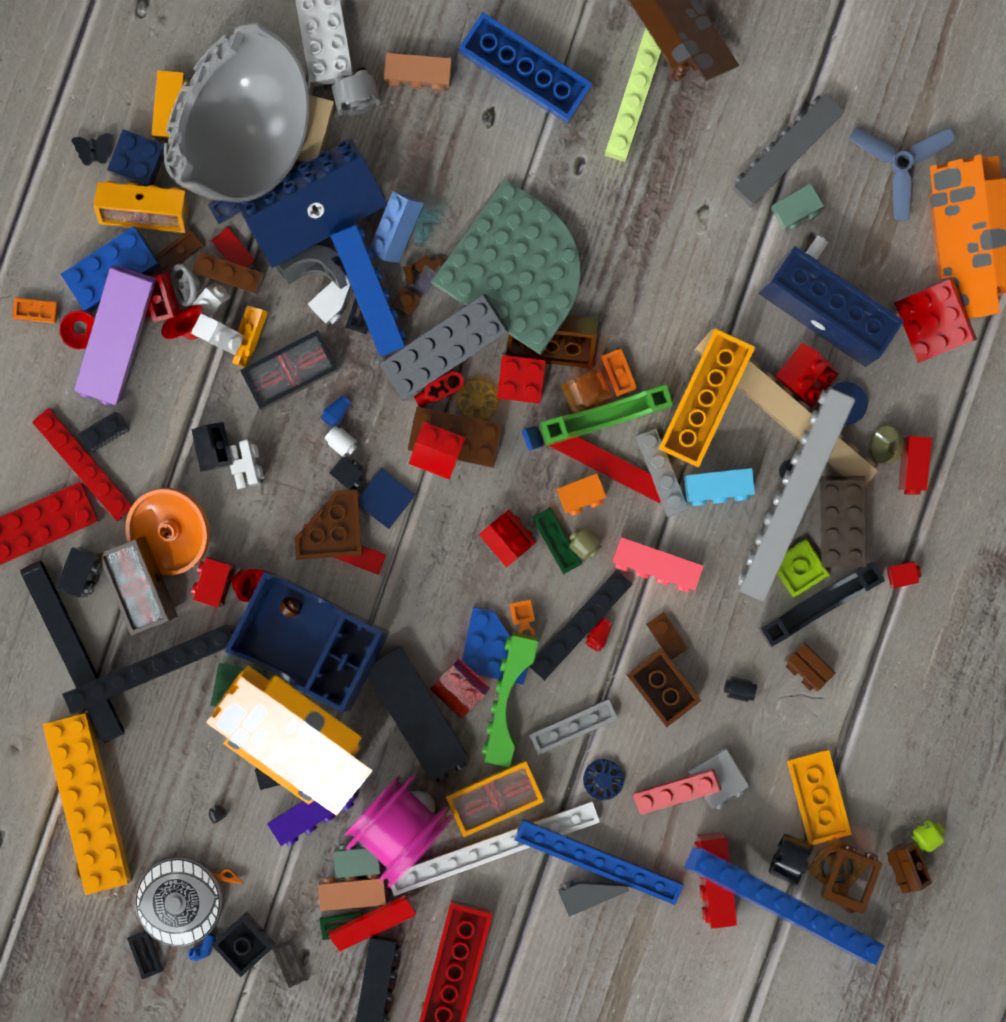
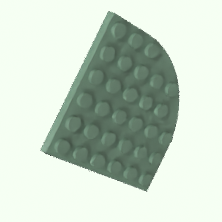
M505 179L431 282L434 286L465 306L486 294L509 331L507 333L541 355L569 315L576 300L580 280L579 255L572 235L562 220L549 207Z

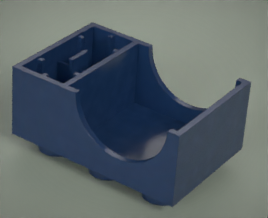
M264 572L224 652L255 663L286 679L297 690L340 712H346L352 709L390 632L276 573ZM285 597L294 598L298 601L301 610L298 616L288 618L281 612V601Z

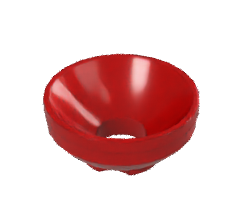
M74 310L66 314L59 326V334L62 341L70 348L77 350L86 349L95 317L84 310ZM77 321H82L86 324L87 329L85 332L79 333L74 329V324Z

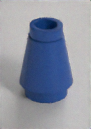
M341 395L340 398L322 411L323 414L320 417L333 428L340 424L352 403L345 396Z

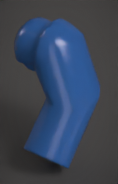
M208 934L204 937L201 945L188 951V958L193 961H199L208 957L212 951L211 944L216 936Z

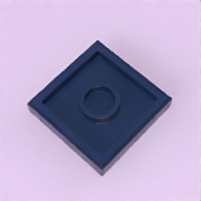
M381 468L358 497L359 507L390 529L416 495Z

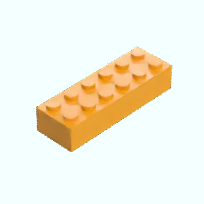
M716 328L714 329L659 446L660 450L699 467L755 346Z

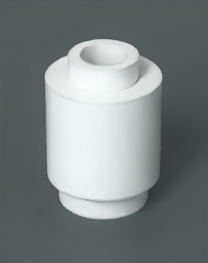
M334 426L324 438L328 441L327 444L342 457L346 455L350 457L357 449L355 445L357 440L342 427Z

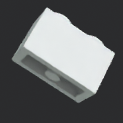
M200 314L191 332L193 335L233 355H236L244 339V335L203 314Z

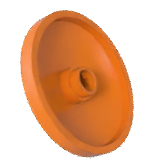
M159 488L147 492L134 502L127 515L125 526L127 542L145 535L162 575H176L193 568L201 561L207 551L210 541V527L207 516L200 504L192 496L181 490Z

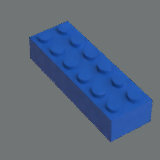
M484 12L481 13L459 47L460 55L566 124H569L592 89L593 83Z

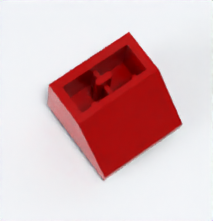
M802 342L775 377L812 408L818 401L822 390H827L839 373L818 351Z

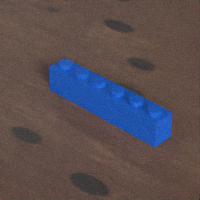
M353 223L331 232L330 236L378 354L382 357L404 348L403 341L406 340L402 328L398 329L395 321L398 320L394 308L390 309L387 301L390 298L386 288L382 289L379 281L382 278L378 268L373 269L371 260L374 258L370 248H365L362 240L366 238L362 228H357Z

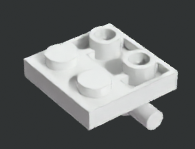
M249 440L239 442L243 459H239L236 445L229 446L233 465H230L231 474L235 477L237 489L246 488L243 477L244 472H246L249 485L256 486L262 484L261 479H264L262 467L257 465L256 458H259L257 445L252 444Z

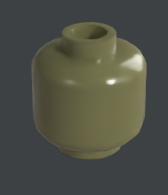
M588 527L583 528L581 531L577 528L569 537L572 540L569 545L570 549L581 559H591L602 547L600 545V537Z

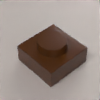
M402 286L392 306L411 317L421 297Z

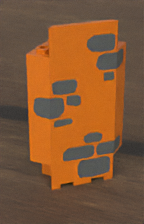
M980 154L971 159H958L950 161L948 164L929 166L932 193L928 196L938 282L941 283L951 278L954 279L969 319L999 314L998 296L1006 293V178L1002 179L999 155L982 157Z

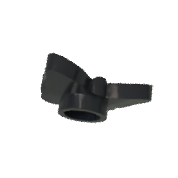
M103 134L96 141L94 139L88 141L82 137L72 138L71 141L75 146L76 152L79 153L78 157L82 164L90 166L93 162L97 161L100 164L107 163L108 151L111 149L113 139L111 134Z

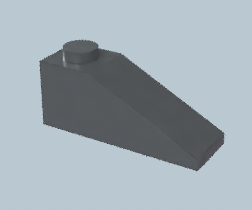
M573 880L561 884L562 888L558 889L569 917L629 891L628 886L621 883L573 882Z

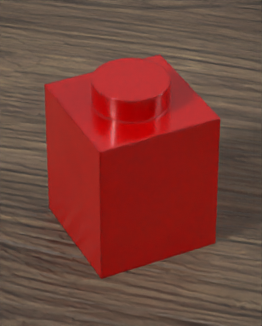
M915 561L886 567L890 588L920 583L921 570L919 565L915 564Z

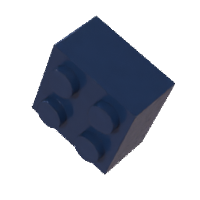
M122 129L107 170L113 175L145 187L154 185L164 158V144Z

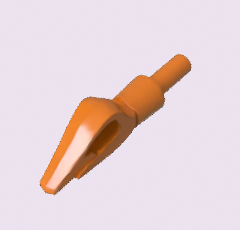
M224 869L220 874L213 873L218 882L240 883L244 885V882L230 869ZM226 873H230L231 875H233V877L227 878L225 877Z

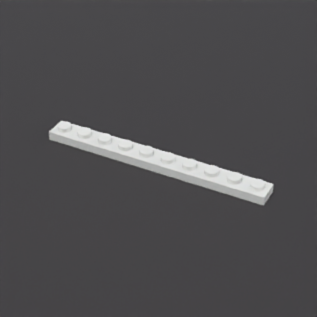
M593 801L534 821L533 823L566 835L600 821ZM518 828L412 865L391 886L394 896L530 847L514 840Z

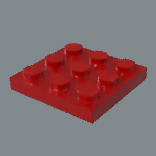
M953 278L894 302L899 317L904 320L903 327L918 363L977 340Z

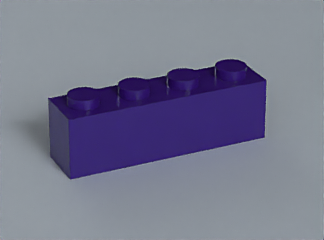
M355 794L342 807L343 812L355 805L353 803L357 798ZM315 800L309 805L301 801L269 821L267 825L280 846L284 844L290 846L299 840L297 836L303 832L308 835L317 829L316 824L322 820L327 823L335 818L336 815Z

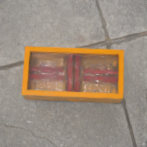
M113 181L97 182L93 206L99 224L130 228L134 226L139 229L186 233L189 207L185 191L174 187L163 189L155 185L144 187L134 183H127L125 185L116 184Z
M526 759L510 766V768L507 767L446 794V799L463 837L544 802Z

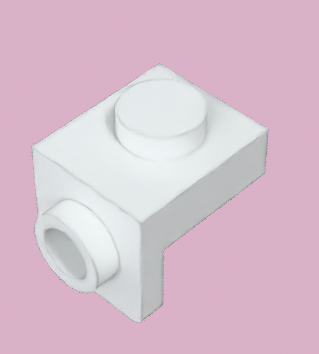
M215 282L204 289L192 306L201 305L203 315L212 318L221 305L228 301L231 296L223 286Z

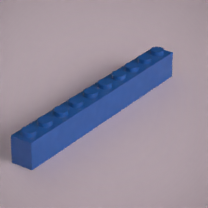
M692 848L684 868L863 962L873 965L877 964L884 949V944L703 849Z

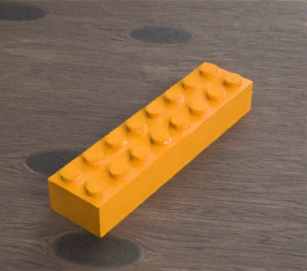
M88 712L42 724L85 895L129 884L132 879L93 723Z

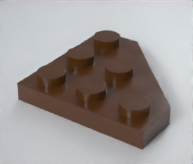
M358 490L335 491L330 499L295 537L296 560L362 555Z

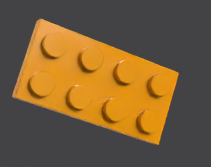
M829 749L786 760L808 843L814 845L852 835Z

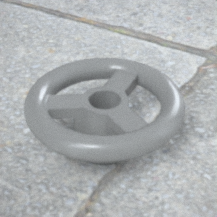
M176 264L170 272L171 282L178 303L187 307L192 305L196 298V291L200 287L199 279L195 274H192L186 265ZM179 270L184 272L182 279L176 278ZM177 287L182 292L184 299L180 296Z

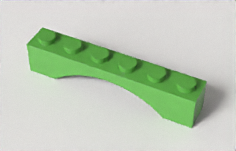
M666 384L603 406L541 422L539 427L545 446L670 409L673 403Z
M513 632L512 638L507 637L505 650L509 652L507 659L503 658L500 671H503L504 674L503 679H498L495 692H499L498 701L493 700L491 713L495 715L493 722H488L486 734H490L489 742H484L481 754L486 755L484 762L509 768L511 766L515 740L507 722V699L516 679L534 662L539 637Z

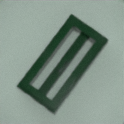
M363 911L320 917L322 940L330 939L329 934H326V930L336 929L348 923L325 925L324 922L363 916Z

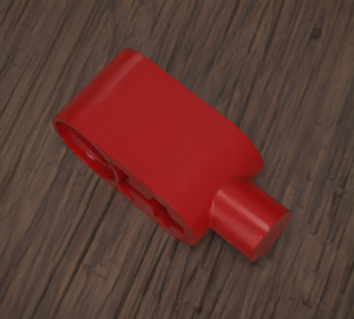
M453 371L429 383L425 391L414 396L418 406L421 408L430 402H440L460 391L464 385L463 377L460 373ZM451 376H457L460 379L458 387L451 388L447 382ZM444 381V385L449 392L445 394L443 389L438 393V398H435L434 395L430 397V388L435 387V389L442 387L440 382Z

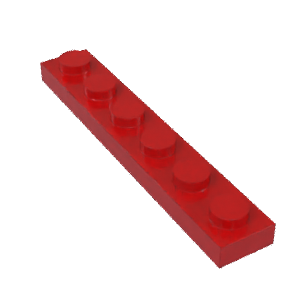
M50 408L46 409L32 421L35 427L116 521H119L129 512L132 507L129 500Z

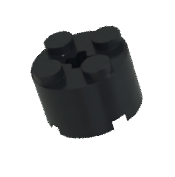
M784 833L777 845L776 854L772 857L769 874L798 885L802 874H805L809 862L806 861V858L810 857L814 845Z

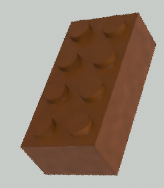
M416 407L408 451H413L423 422H426L465 438L457 461L489 468L494 467L502 424Z

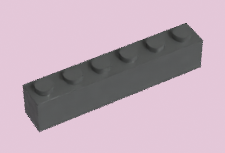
M827 93L822 98L818 95L809 104L812 108L807 113L802 111L795 118L797 123L792 128L788 126L779 135L781 137L777 144L772 142L764 150L766 155L761 160L757 157L749 165L751 170L746 175L742 172L734 180L736 185L732 190L750 207L843 115L845 111Z

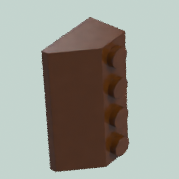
M568 315L541 355L511 335H508L507 353L546 357L545 363L592 368L598 319Z

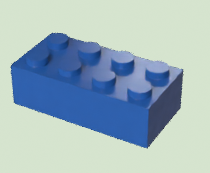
M131 227L61 273V276L84 311L90 313L99 307L107 276L113 265H118L144 275L160 267L159 260L138 228Z

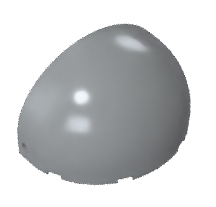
M248 24L235 28L234 34L231 36L224 35L198 61L193 68L196 71L189 83L184 82L177 96L166 128V132L169 133L168 143L164 144V162L170 177L189 191L218 201H249L266 194L277 186L288 174L298 158L308 126L309 96L307 83L296 55L281 38L259 24Z

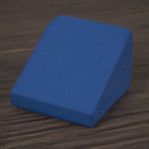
M537 426L522 430L529 451L544 446Z

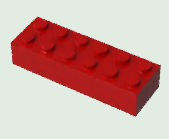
M451 899L419 1022H465L493 910Z

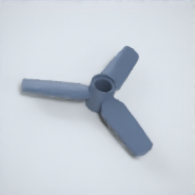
M858 128L853 130L849 138L881 161L891 163V168L895 172L892 180L894 220L906 221L909 219L911 177L908 170L912 167L913 163L924 161L955 141L953 132L948 128L912 146L909 152L901 151L896 153L892 146ZM900 157L904 158L907 161V167H900L897 164V159Z

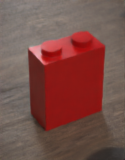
M904 437V452L901 455L898 490H904L905 495H921V491H927L932 438Z

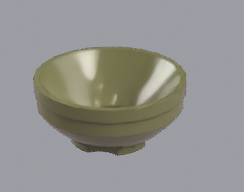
M884 425L874 433L870 451L875 462L890 465L903 454L904 438L898 428ZM897 441V448L895 453H893L892 447Z

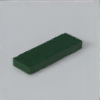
M551 507L532 517L563 575L582 565L578 555L570 549V541Z

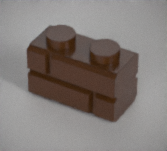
M801 642L784 660L788 663L786 668L794 676L798 673L803 678L801 683L809 691L814 689L818 692L836 673L805 642Z
M917 842L900 844L887 852L888 862L893 868L896 883L900 886L902 894L921 891L932 883Z

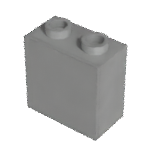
M725 747L687 769L690 775L715 769L722 789L720 792L703 796L711 809L715 807L716 809L722 808L728 803V799L733 796L735 798L740 797L747 792L745 789L749 787Z

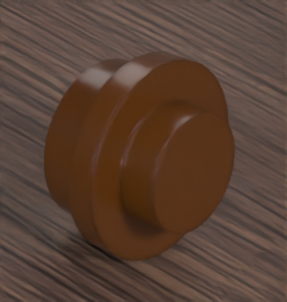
M285 597L281 601L280 610L286 617L293 618L300 614V604L296 599Z

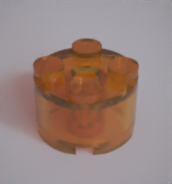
M599 368L586 372L582 376L573 378L560 386L572 414L584 410L583 406L589 409L598 405L599 399L604 401L612 397Z

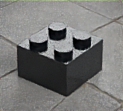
M71 547L55 588L79 598L88 597V594L92 595L96 586V582H94L96 574H100L103 569L98 555L80 547Z
M246 911L215 939L211 945L241 978L272 950L276 943Z

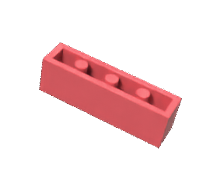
M622 537L618 541L612 562L616 563L615 568L626 572L628 568L636 570L635 575L646 579L651 575L657 578L656 582L666 586L669 585V582L677 584V589L689 593L690 589L696 590L704 567L703 565Z

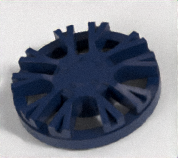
M600 759L592 762L586 768L583 783L586 791L593 798L609 800L616 797L622 790L624 775L621 768L615 762ZM602 763L603 769L599 772L596 770L595 765ZM606 763L610 764L608 772L604 771ZM615 767L619 773L611 775L610 771ZM592 769L596 772V776L589 773V770ZM587 777L594 778V783L587 784ZM612 778H620V781H612ZM596 784L598 787L591 792L590 788ZM612 784L619 786L616 792L611 789ZM608 787L611 793L609 796H607L605 791ZM599 789H603V797L596 795Z

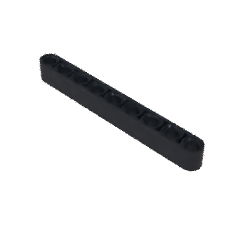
M39 560L20 569L22 578L75 687H80L98 679L99 676L43 562ZM110 699L86 708L104 744L125 734Z

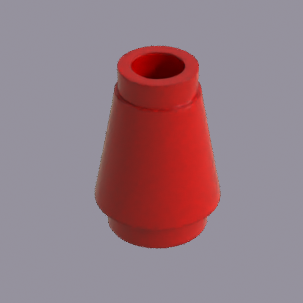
M602 618L586 636L585 644L591 649L600 652L606 646L613 624Z

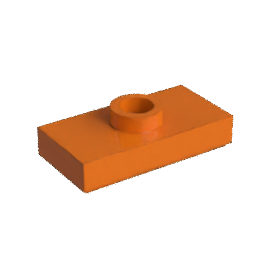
M14 297L12 319L57 324L59 302Z

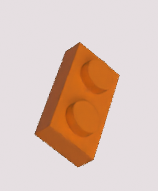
M622 348L601 356L616 397L637 389Z

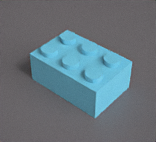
M752 468L686 475L683 477L686 503L691 502V506L706 505V500H713V504L726 503L728 498L733 497L735 501L750 500V496L755 495Z

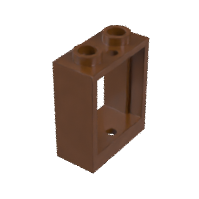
M847 844L844 847L838 846L820 896L823 899L865 914L883 863L878 860L877 855L866 852L863 855L857 853L858 849ZM844 856L873 866L861 901L832 890Z

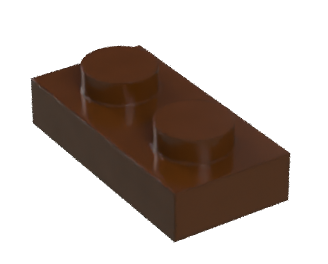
M664 612L646 624L670 660L689 649Z

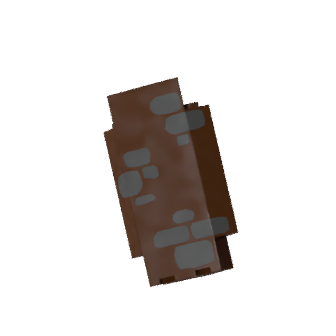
M628 0L670 65L667 76L668 82L681 80L691 68L693 70L698 69L704 80L708 81L739 66L698 0Z

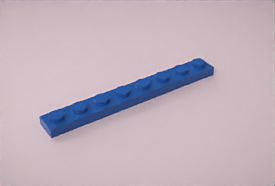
M522 819L514 837L515 841L673 905H676L684 886L679 881L525 819Z

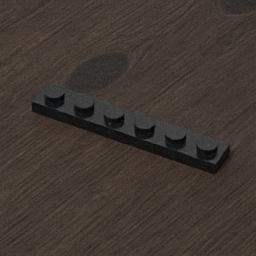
M615 570L539 653L529 667L545 681L633 584L618 570Z

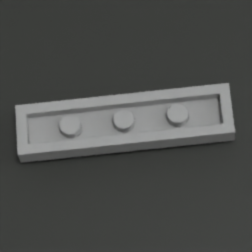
M657 429L636 436V441L651 474L667 518L688 510L667 454L659 449L661 439Z
M607 699L529 735L539 755L613 722L618 718L610 700Z

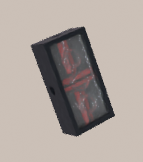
M318 330L240 370L259 409L262 411L339 371Z

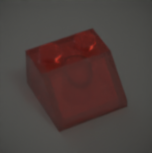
M459 658L430 688L461 719L490 689Z

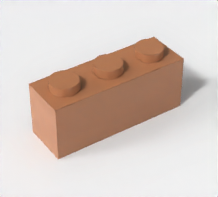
M386 53L384 82L388 83V86L396 88L401 87L402 84L410 85L412 89H423V86L432 87L434 91H445V88H450L452 61L451 58Z
M379 874L366 875L365 878H358L357 876L344 877V880H336V877L323 878V882L318 883L320 911L386 905L385 879L379 881L381 877Z

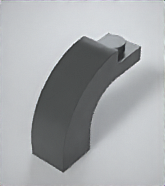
M314 245L275 266L278 274L289 285L304 275L321 273L329 277L340 290L347 286L344 277L346 272L338 254L322 245Z

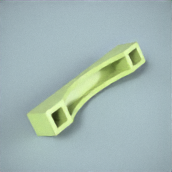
M646 28L605 152V156L623 162L626 161L661 53Z

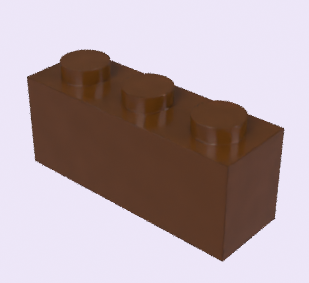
M199 252L193 273L255 294H259L265 276L264 272L205 252Z

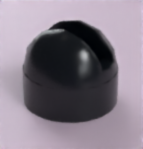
M214 805L215 811L212 808L209 809L208 815L212 824L219 822L228 815L220 805Z

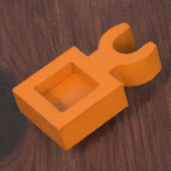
M531 599L510 603L513 624H520L521 627L518 633L528 629L531 632V636H535L534 629L529 625V622L535 621Z

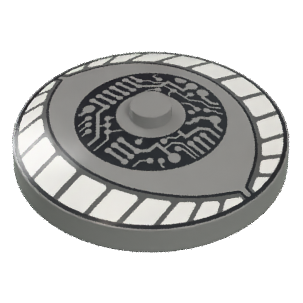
M177 857L164 860L146 872L138 885L135 903L138 918L148 934L167 945L186 946L200 941L215 928L222 912L223 899L216 877L206 866L189 858Z

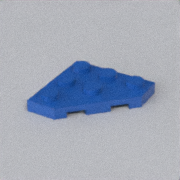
M473 607L460 672L493 679H503L504 672L500 671L502 659H507L509 651L505 650L507 637L511 636L495 612ZM527 668L520 674L515 683L524 685Z

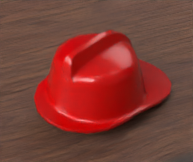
M194 305L182 310L175 317L168 318L162 326L161 335L168 340L178 337H184L188 340L199 338L191 332L200 314H203L202 306Z
M245 568L238 571L234 577H230L236 597L240 601L249 603L263 573L269 571Z

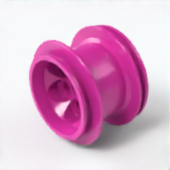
M398 775L344 834L346 837L349 834L354 837L347 845L346 850H349L359 841L387 867L379 881L387 878L389 880L387 884L389 887L417 861L454 818L453 814L449 816L445 814L448 809L447 806H444L437 814H434L406 788L414 779V775H411L403 785L398 781L401 778Z

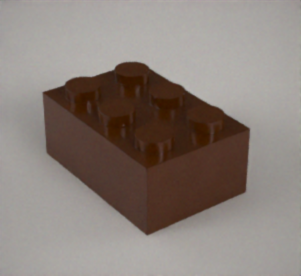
M658 648L626 673L627 677L666 727L670 726L702 701L662 648Z

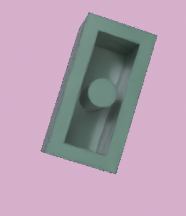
M810 183L773 204L771 210L782 229L789 228L791 231L802 224L800 221L808 217L811 220L821 214L819 210L824 205Z
M361 843L360 847H351L349 850H346L348 844L338 845L339 849L334 850L336 878L380 874L381 872L380 861Z

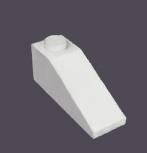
M347 275L344 276L347 286L340 290L332 281L308 303V306L326 325L329 323L333 325L342 317L340 313L344 309L351 290Z

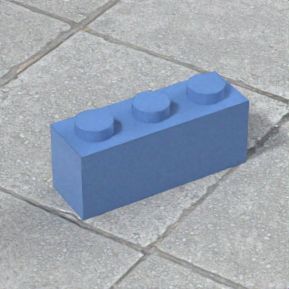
M393 191L371 243V253L383 261L399 263L424 203L409 194Z

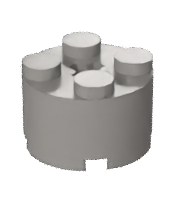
M367 70L358 71L353 76L347 77L342 75L334 79L335 84H333L331 89L339 115L343 116L342 112H347L348 116L360 115L371 111V106L375 103L376 107L380 104L374 77L368 74Z

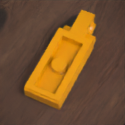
M249 305L246 307L238 329V333L244 335V339L236 355H234L233 364L244 368L247 367L255 351L268 314L267 311Z

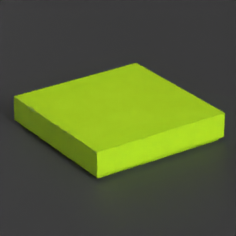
M807 538L787 550L777 572L792 598H795L830 575L827 569L822 567V561Z

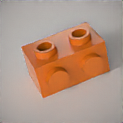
M597 473L556 489L565 514L570 512L571 516L583 512L582 507L589 504L591 508L604 504L602 499L607 498Z

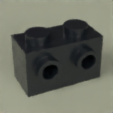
M224 422L206 424L191 429L200 472L233 465Z

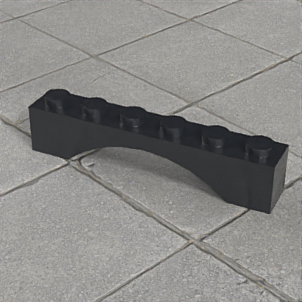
M869 562L866 567H860L758 628L768 646L773 647L826 613L881 584L885 579L875 562Z

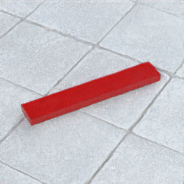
M575 437L548 445L647 498L660 503L661 500L651 474L586 440Z

